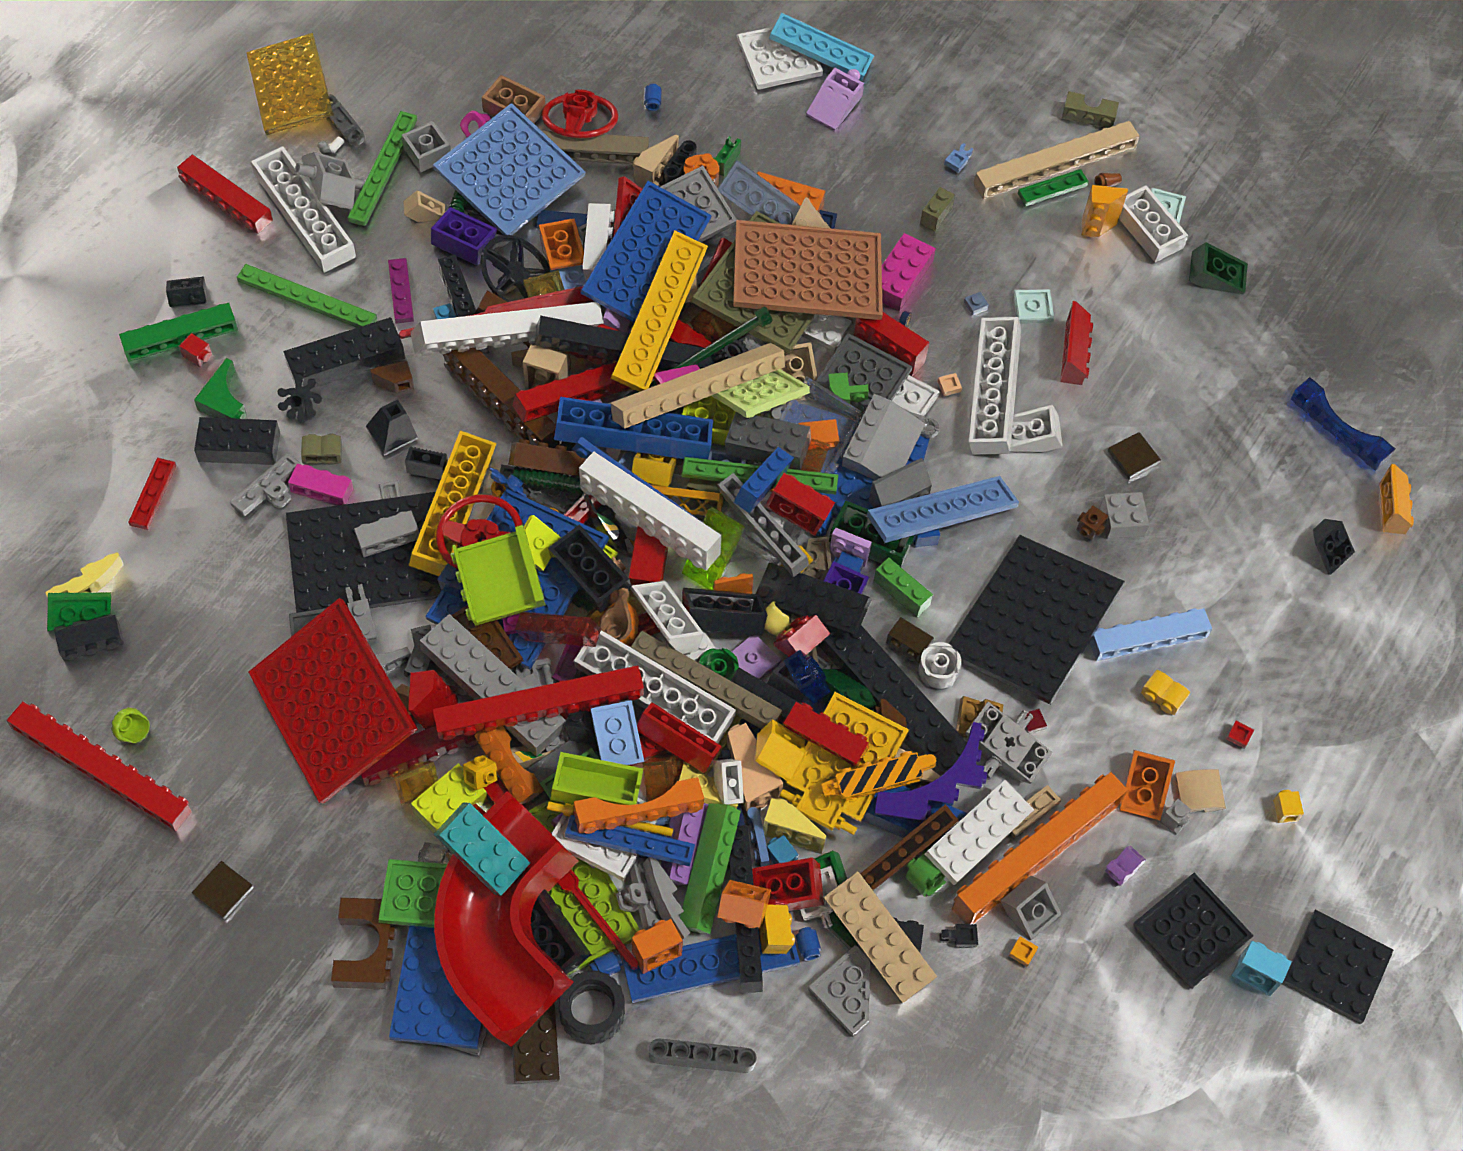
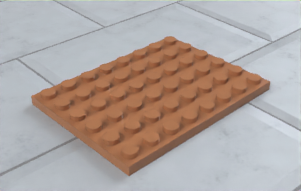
M736 220L733 307L753 309L767 307L768 310L882 320L881 233Z

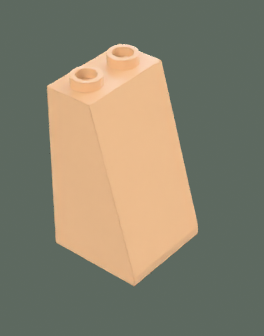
M746 723L730 728L726 749L730 750L731 759L741 761L744 803H741V808L745 818L749 808L756 807L761 810L770 805L771 798H781L780 793L783 789L781 778L755 761L757 740Z

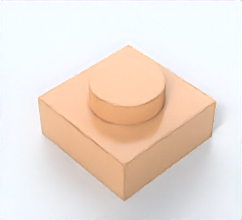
M956 373L938 377L937 382L943 396L962 391V386Z

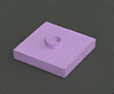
M757 635L750 636L732 651L738 659L739 667L760 680L781 663V659Z

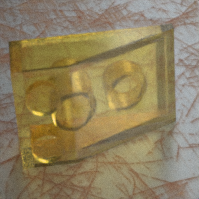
M430 760L418 762L412 768L398 770L394 775L390 776L401 805L415 800L438 781L435 764Z

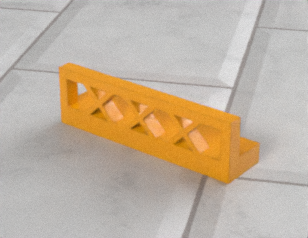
M651 485L662 494L668 496L669 499L673 496L678 497L681 501L679 506H684L685 510L691 514L721 518L723 504L721 493ZM691 499H696L700 504L695 510H690L686 505ZM710 501H717V512H709L705 505Z

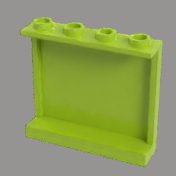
M523 525L515 527V532L457 548L456 545H452L454 550L451 553L454 565L457 564L459 571H456L457 580L463 584L464 588L460 590L464 602L467 601L469 607L465 609L468 620H472L475 626L546 605Z

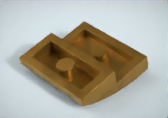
M963 696L960 699L956 731L962 737L968 738L966 731L987 702H990L1002 713L1004 705L988 699L979 701Z

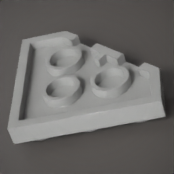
M855 945L808 987V990L852 1037L869 1022L870 960Z

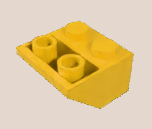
M772 719L757 734L755 761L762 767H766L774 772L778 777L789 781L805 753V740Z

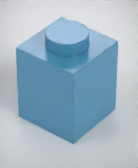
M784 835L780 838L775 837L768 842V856L773 864L798 860L799 854Z

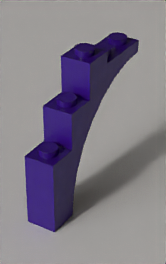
M972 723L968 741L961 756L938 779L926 786L911 791L897 793L878 792L874 815L924 822L926 818L930 817L931 806L928 805V802L952 806L954 801H958L959 789L956 788V785L980 789L982 784H986L987 772H984V766L976 765V762H980L982 750H978L979 741L983 742L985 730L981 729L982 723Z

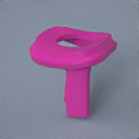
M472 110L461 120L460 127L466 137H469L471 133L468 130V126L471 121H476L480 128L492 118L489 114H481Z

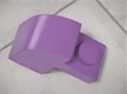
M1128 846L1116 859L1106 866L1105 872L1121 886L1139 869L1146 859L1132 846Z

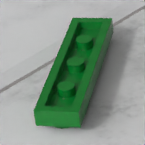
M1079 169L1020 188L1018 195L1026 207L1087 187L1089 181L1083 171Z

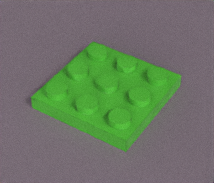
M389 859L378 919L379 923L434 928L437 894L447 864Z

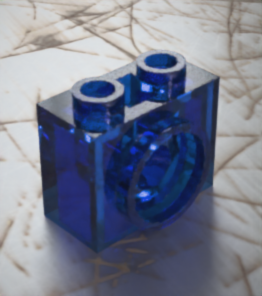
M798 650L784 660L799 691L813 703H816L831 692L825 682V673L812 656H807L804 652Z

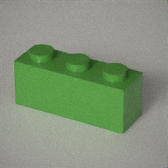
M888 558L876 569L873 581L916 617L930 606L933 594L893 560Z

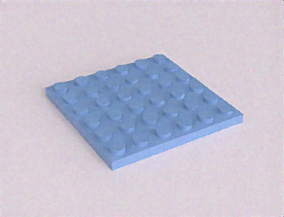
M512 103L433 164V169L503 235H513L581 180L586 173Z

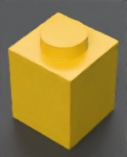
M1282 790L1274 798L1273 802L1278 823L1298 822L1304 815L1299 791Z

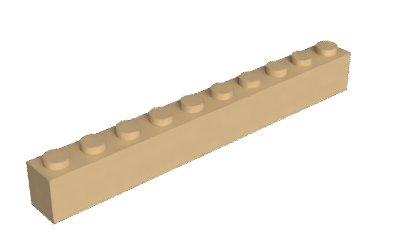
M1130 121L1119 123L1116 126L1104 128L1101 131L1089 133L1086 136L1074 138L1071 141L1059 143L1056 146L1044 148L1038 152L1029 153L1002 164H996L991 168L981 169L976 172L974 185L982 198L985 199L1135 148L1140 136Z
M769 343L611 402L612 419L623 428H627L784 368V350Z

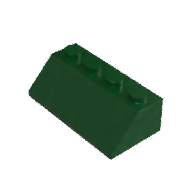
M845 501L831 528L829 542L831 543L834 529L838 528L872 542L869 559L882 564L890 558L902 568L915 535L885 543L867 517L868 509Z

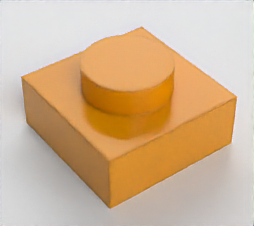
M1020 936L1009 957L1028 967L1038 946Z

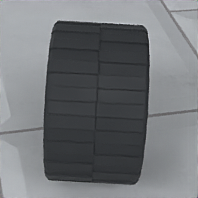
M588 970L574 975L571 978L574 983L559 997L561 1024L564 1026L566 1033L574 1040L580 1041V1043H603L607 1039H611L619 1031L621 1024H623L625 998L622 988L614 978L605 972ZM590 990L606 994L611 999L613 1005L611 1015L605 1021L594 1025L579 1022L573 1017L571 1011L573 1000L579 994Z

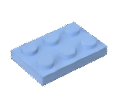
M632 700L591 708L600 760L623 765L644 762Z

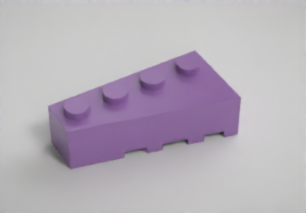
M704 803L703 809L696 813L686 812L671 817L669 828H673L672 837L667 836V838L695 844L690 867L661 860V867L675 886L687 885L690 880L708 809V804Z

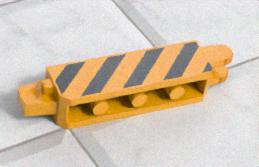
M912 751L901 753L898 758L885 757L875 764L866 762L860 764V768L853 770L850 767L839 770L838 774H835L836 778L822 783L823 793L825 797L841 795L842 799L849 801L920 782L923 772L934 768L937 760L934 754L918 757L917 752L912 754Z

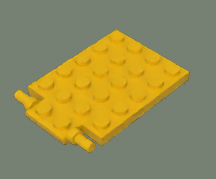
M834 692L824 711V714L828 715L833 723L838 724L840 722L846 725L851 733L855 735L860 733L867 737L869 748L860 764L871 762L872 764L879 763L880 759L890 756L894 759L909 732V729ZM808 741L799 765L792 778L786 782V784L804 794L803 796L799 794L794 795L783 789L780 797L791 802L806 818L831 831L834 828L838 830L843 829L854 835L857 827L846 822V819L841 817V814L843 813L861 822L875 794L849 801L842 799L841 795L825 797L822 783L836 778L835 774H838L841 769L850 767L853 770L857 768Z

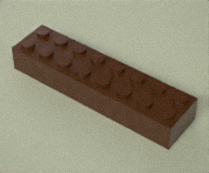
M476 347L464 352H458L457 349L443 354L445 368L449 372H453L458 381L468 387L472 395H477L481 403L486 408L489 407L494 416L505 423L509 431L517 434L518 439L529 440L531 445H537V442L547 443L548 448L554 449L555 445H560L559 440H554L556 424L547 415L524 423L512 406L515 393L521 390L480 350H476Z

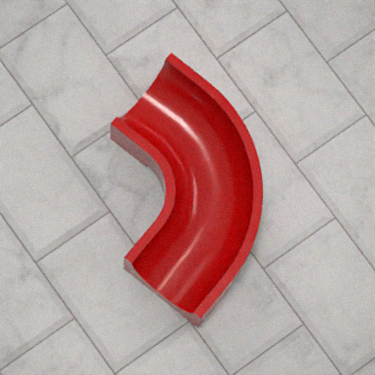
M507 791L483 816L530 862L529 866L500 896L493 894L452 854L444 871L437 894L434 931L440 963L447 980L457 996L494 1037L512 1047L574 983L536 943L531 930V913L540 893L544 889L549 892L578 860Z

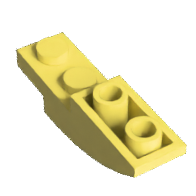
M118 552L109 554L103 559L88 563L85 567L81 568L82 576L74 577L62 585L54 586L45 593L47 597L48 593H97L119 572L123 562Z

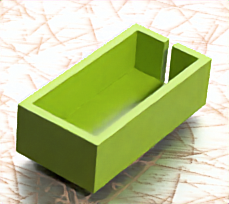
M560 752L552 787L551 801L574 805V801L596 797L613 804H637L644 769Z

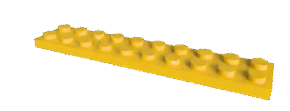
M674 230L611 379L639 392L649 389L708 248L707 245Z

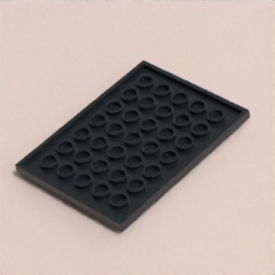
M436 492L287 512L286 521L296 613L326 609L338 598L343 599L345 604L348 605L347 587L352 589L353 601L361 600L357 589L360 584L363 585L370 609L437 599L442 591L437 580L439 576L409 566L416 541L363 557L354 528L362 524H370L381 518L392 517L400 512L411 510L420 534Z
M1019 535L949 644L960 654L961 663L1051 705L1124 587L1125 581Z

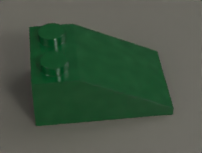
M1205 242L1192 251L1189 281L1202 288L1243 295L1246 290L1248 263Z
M811 669L809 671L826 707L834 692L870 710L877 706L869 689L842 669Z

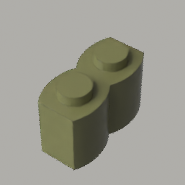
M309 434L303 436L301 445L302 463L307 465L341 463V436L336 434L324 436Z

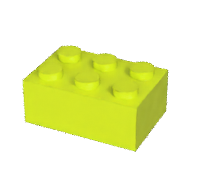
M458 763L411 803L413 813L434 834L463 802L471 803L472 805L477 804L481 807L488 801L487 792L484 788L476 790L464 783L463 767Z

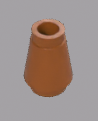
M1099 173L1094 179L1095 185L1113 187L1122 182V177L1119 173Z

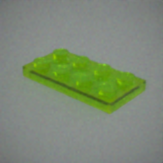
M711 507L708 509L703 523L721 534V554L707 571L694 566L689 559H687L682 571L683 575L708 590H713L714 581L724 576L745 528L742 524Z

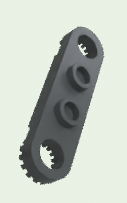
M323 95L324 97H321L319 101L323 112L349 144L353 146L362 144L365 140L363 130H361L334 95ZM328 101H332V102H333V103L330 104V106H329V105H325V103L328 102ZM355 134H358L360 136L357 139L351 138Z

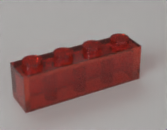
M521 612L515 631L525 641L596 647L601 628L589 617Z

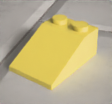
M771 798L764 820V836L773 839L784 835L791 845L822 854L826 835L792 804L781 798Z

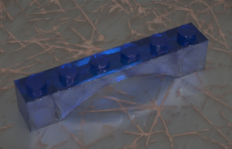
M1311 377L1295 389L1291 397L1295 405L1315 419L1325 430L1334 435L1339 442L1347 446L1353 454L1360 457L1369 467L1376 471L1390 459L1396 448L1381 436L1361 432L1345 423L1329 405L1324 388Z

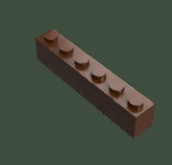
M945 804L861 872V876L874 891L957 824L959 820Z

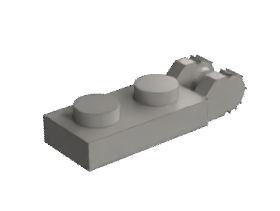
M360 584L357 588L361 600L353 601L352 589L347 587L348 608L366 640L377 638L363 585Z

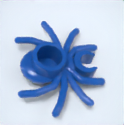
M489 468L492 472L490 478L499 484H504L505 488L526 497L521 487L523 482L512 474L509 477H504L497 469Z

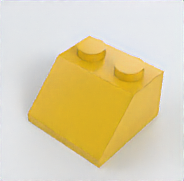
M637 452L633 460L632 473L647 483L654 484L655 486L669 487L677 458Z

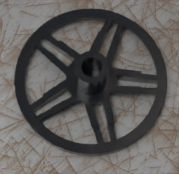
M501 235L490 240L483 248L480 258L481 271L486 284L493 294L507 302H511L504 295L511 293L517 287L524 299L534 297L537 294L530 282L544 280L548 281L547 294L555 292V280L550 272L546 258L528 241L512 235ZM511 242L510 261L490 248L497 243ZM523 247L537 258L543 269L524 267ZM486 259L495 268L504 273L498 279V286L496 288L489 278ZM538 273H539V274H546V275H530V274H538Z

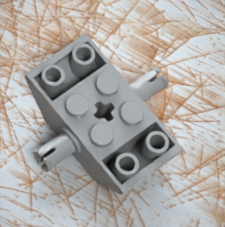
M316 152L303 155L301 158L303 164H296L295 174L309 177L319 202L352 210L355 189L362 190L365 183L364 179L354 178L347 160Z
M987 702L973 721L982 723L981 729L985 730L983 742L979 741L978 750H982L981 756L987 760L984 765V772H987V780H990L996 769H998L1008 777L1031 784L1053 753L1024 730L1033 719L1031 713L1028 717L1026 716L1029 713L1028 711L1022 710L1014 722L990 702ZM971 726L966 731L967 737H969Z

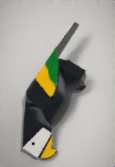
M587 494L583 497L591 513L590 517L596 530L608 535L609 540L607 543L624 555L632 552L635 540L632 541L626 537L623 527L615 518L616 513L612 508L598 513Z

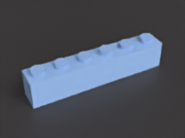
M1194 608L1180 614L1174 612L1161 618L1160 616H1155L1146 621L1136 620L1127 625L1117 624L1108 629L1099 628L1090 640V645L1096 661L1208 638L1212 627L1205 609L1197 610Z

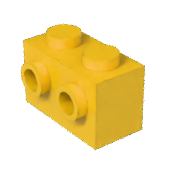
M767 905L763 922L759 928L762 954H787L794 945L795 937L791 933L792 915L788 911V905Z

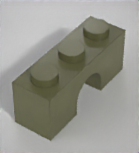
M1068 91L1062 118L1104 128L1113 127L1119 102L1102 99L1098 107H1090L1084 102V94Z

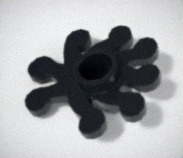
M296 374L294 376V380L297 382L295 388L278 389L277 392L280 397L291 395L284 402H280L278 408L281 411H285L290 405L292 408L287 411V417L289 419L296 418V412L298 411V422L305 423L307 421L304 415L305 407L307 408V416H316V411L313 409L310 398H313L316 404H320L322 397L310 391L317 386L315 379H309L308 385L303 387V375Z

